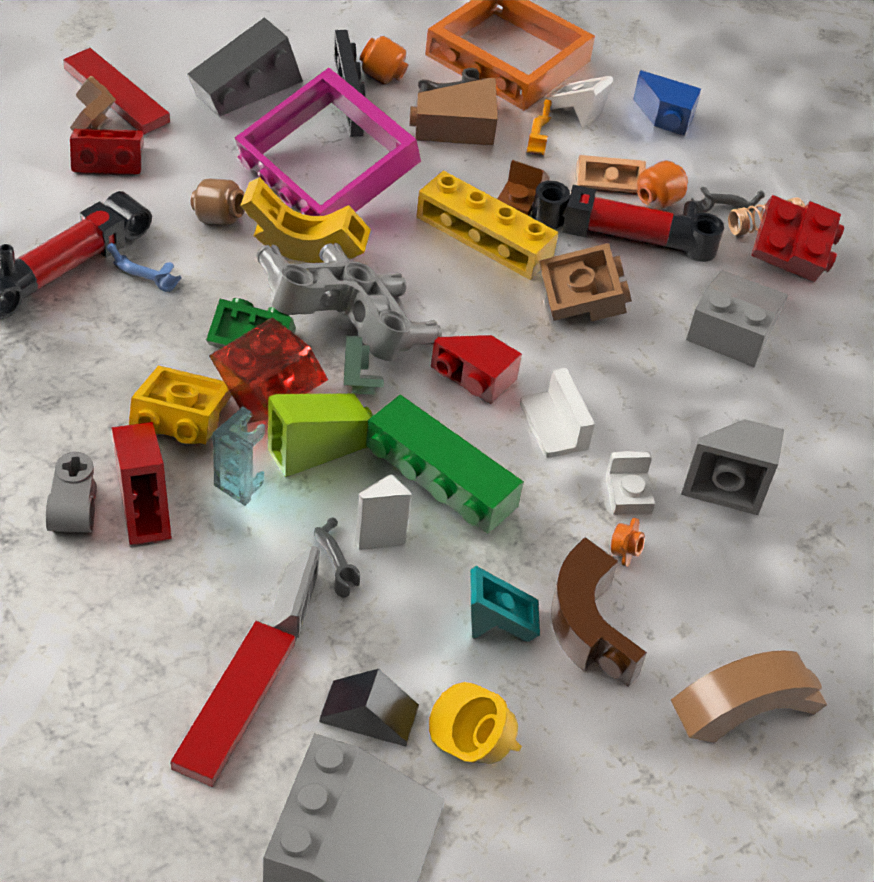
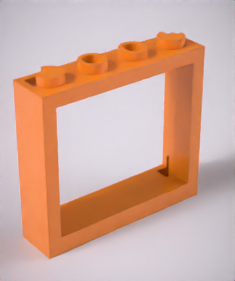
M470 0L428 28L425 55L461 76L464 69L475 68L479 71V80L496 78V95L525 111L591 61L595 35L529 0ZM497 4L502 6L503 9L498 8ZM495 14L560 49L561 52L528 75L464 40L461 36Z

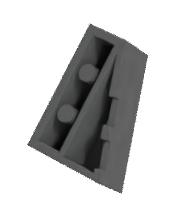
M265 17L187 74L196 96L219 117L303 82L288 37Z

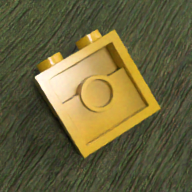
M158 365L131 397L129 425L153 422L156 435L173 436L184 444L201 443L206 445L218 428L219 413L231 398L233 383Z

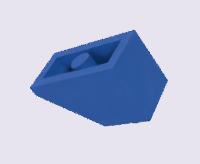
M640 70L633 100L655 127L685 136L695 115L701 88Z

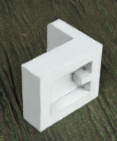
M628 450L611 454L605 478L613 514L653 513L655 501L648 475L652 461L649 451Z

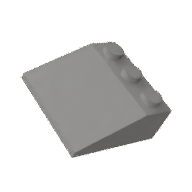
M314 733L263 857V882H418L445 803V798L360 747Z

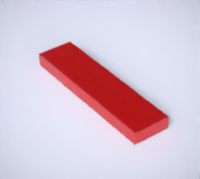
M88 48L63 59L64 69L80 83L83 84L86 79L93 76L100 84L105 86L116 99L110 108L136 130L144 131V135L170 123V113L93 49Z
M257 620L254 622L171 759V770L210 787L214 786L294 648L295 636Z

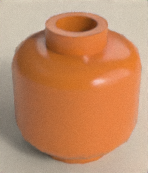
M380 36L376 40L371 38L359 57V60L362 61L363 72L384 85L389 84L394 78L400 81L409 64L404 62L406 50L385 36Z
M668 160L658 162L643 170L638 176V197L649 208L656 210L666 209L681 201L686 195L688 177L684 169L674 162Z

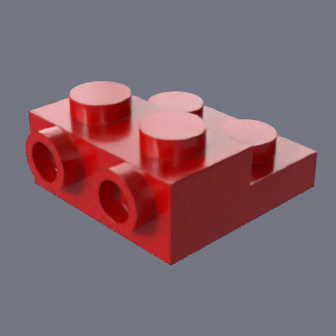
M772 195L767 201L751 256L815 282L824 271L829 272L835 263L837 253L831 251L833 244L836 245L844 232V225L839 224L841 213L809 201L803 208Z

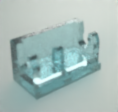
M242 406L213 432L214 486L246 506L251 501V495L264 483L263 471L257 473L255 478H253V447L263 438L265 425L262 423L256 426L254 431L247 432V423L251 419V411Z

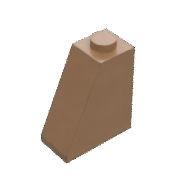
M485 78L418 93L417 106H410L409 126L415 127L416 140L494 145L498 120L496 78Z

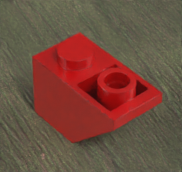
M492 335L438 337L433 343L431 368L440 375L467 389L472 395L478 396L487 403L492 404L517 380L522 353Z

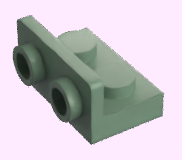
M346 336L344 385L351 386V393L375 394V387H384L383 377L360 375L361 369L368 370L370 346L362 345L363 338L361 336Z

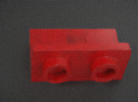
M75 128L70 136L71 171L140 174L142 170L141 152L144 146V131Z

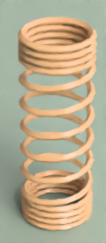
M798 197L787 199L789 202L803 208L805 207L804 202ZM767 203L764 205L759 204L756 207L749 206L748 208L743 207L731 210L728 216L731 232L735 236H740L748 232L753 233L754 230L758 231L759 229L755 224V211L758 212L762 221L763 210L766 208ZM758 207H762L761 213L757 209ZM752 208L754 209L753 215H752V213L749 211V209H752ZM748 213L750 214L753 223L752 231L749 230L750 219Z

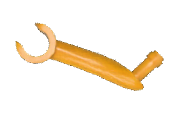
M545 99L543 115H539L533 120L526 153L543 156L545 154L548 136L540 135L541 128L552 118L549 116L552 100Z

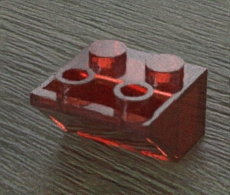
M273 317L209 355L248 424L268 419L269 396L275 394H307L328 380L310 346Z

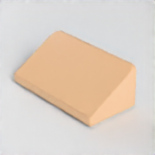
M579 155L576 164L577 186L599 191L637 194L638 176L646 169V161Z

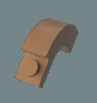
M785 650L754 654L726 664L693 682L671 699L689 738L712 743L717 742L744 721L770 710L789 708L815 715L827 706L819 691L822 689V686L817 676L805 667L797 652Z

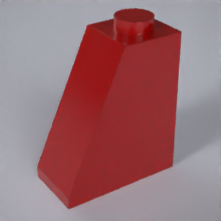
M153 422L111 427L129 545L172 539L164 463Z

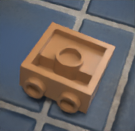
M609 243L539 260L553 321L589 312L591 322L627 313L625 303L632 302L627 280L622 282L619 280L620 277H624L620 255L613 257Z

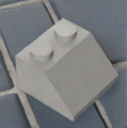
M744 419L700 437L683 484L681 495L759 515L778 467L784 429Z

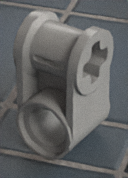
M69 452L57 460L52 489L46 505L47 531L92 533L97 486L93 479V461L85 453Z

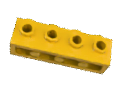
M444 170L419 190L416 214L418 219L529 280H532L541 271L539 260L554 257L558 231Z

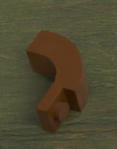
M585 537L570 551L560 568L551 605L553 630L564 652L581 670L585 671L595 661L606 674L613 678H618L629 687L639 676L647 652L613 628L600 615L595 601L612 585L618 560Z

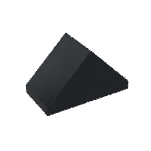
M378 668L333 680L319 722L406 747L419 704Z

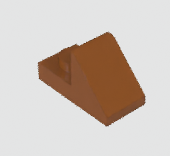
M512 160L508 182L497 199L530 216L538 184L549 181L550 177L542 169Z

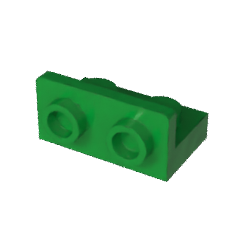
M220 298L206 341L211 346L281 364L289 336H294L296 326L292 317L279 312L274 307H268L267 310L255 308L251 302L241 298H232V301Z

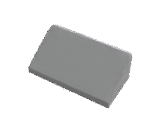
M316 546L309 547L287 565L268 623L271 627L295 636V641L300 636L319 572L320 550Z

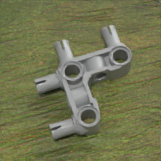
M332 243L327 244L321 249L319 256L324 263L289 264L276 245L271 247L265 245L257 252V261L263 266L269 276L268 285L272 290L269 301L276 310L287 315L314 314L315 311L327 310L342 312L359 331L358 336L363 338L362 342L370 346V353L385 361L395 360L400 352L408 351L414 345L433 344L435 339L442 337L441 327L437 325L435 320L412 322L392 297L402 296L406 291L407 283L405 278H402L401 273L377 274L366 264L350 261L338 243H335L334 246Z

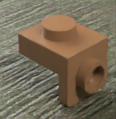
M93 76L86 79L76 93V97L86 108L80 112L70 126V129L72 131L75 128L99 129L107 121L108 117L105 114L116 101L107 88L100 84Z

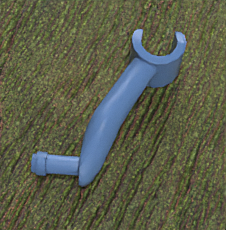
M110 243L107 245V250L115 259L114 265L126 273L154 281L157 287L165 292L172 291L182 279L180 275L173 276L170 274L174 268L172 262L165 263L160 271L131 262L125 255L119 253L115 244Z

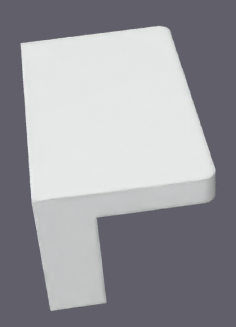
M568 369L552 370L548 391L524 395L520 399V405L544 456L547 458L589 450L595 426Z

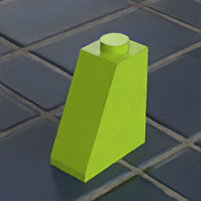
M354 393L275 394L269 396L268 451L284 477H289L367 448L368 419L373 414L369 407H363Z

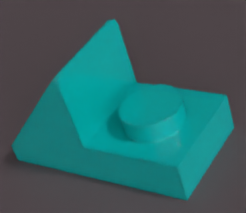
M478 566L470 569L473 639L478 638L496 626L526 642H530L540 636L538 599Z

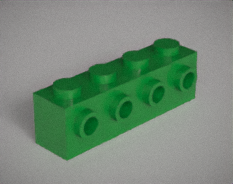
M401 394L368 419L366 446L370 448L372 453L379 458H384L395 466L407 479L414 480L437 501L447 504L458 512L467 523L475 525L486 534H489L519 507L524 481Z

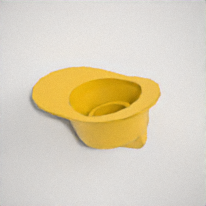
M461 682L452 685L440 695L432 708L429 717V733L432 741L443 751L465 762L494 764L501 761L510 750L520 752L522 748L516 740L518 735L516 716L507 708L506 701L500 695L477 684Z

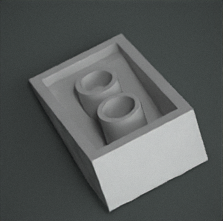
M722 270L708 285L695 309L686 340L755 367L788 295Z

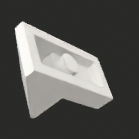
M610 75L563 84L545 99L552 100L550 110L563 108L564 111L575 109L582 128H586L602 114L614 81Z

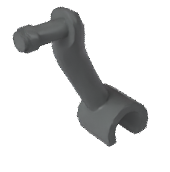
M466 68L462 72V80L451 83H436L422 79L418 82L420 89L418 93L479 80V71L475 68Z
M701 187L700 190L705 196L704 199L696 201L691 198V201L697 203L698 212L706 213L714 207L715 203L732 205L738 208L755 207L766 194L760 190L751 201H748L737 195L710 193L706 187Z
M332 517L327 520V523L322 528H315L314 537L325 548L336 568L335 593L345 598L350 595V587L345 581H350L355 586H359L360 572L356 566L347 564L338 543L328 533L338 524V521Z

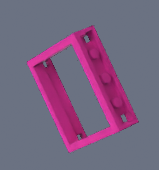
M330 68L324 70L234 137L240 155L237 157L241 164L247 170H255L258 177L270 189L272 187L275 188L289 208L295 206L301 214L309 216H325L348 205L357 212L421 162L416 138ZM332 103L385 147L389 153L322 205H319L263 154Z

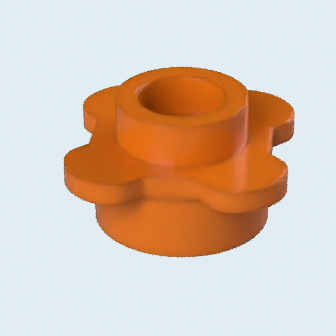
M632 518L630 525L619 523L614 530L611 540V553L622 557V565L626 567L630 565L633 556H640L645 544V534L639 532L640 520L638 518Z

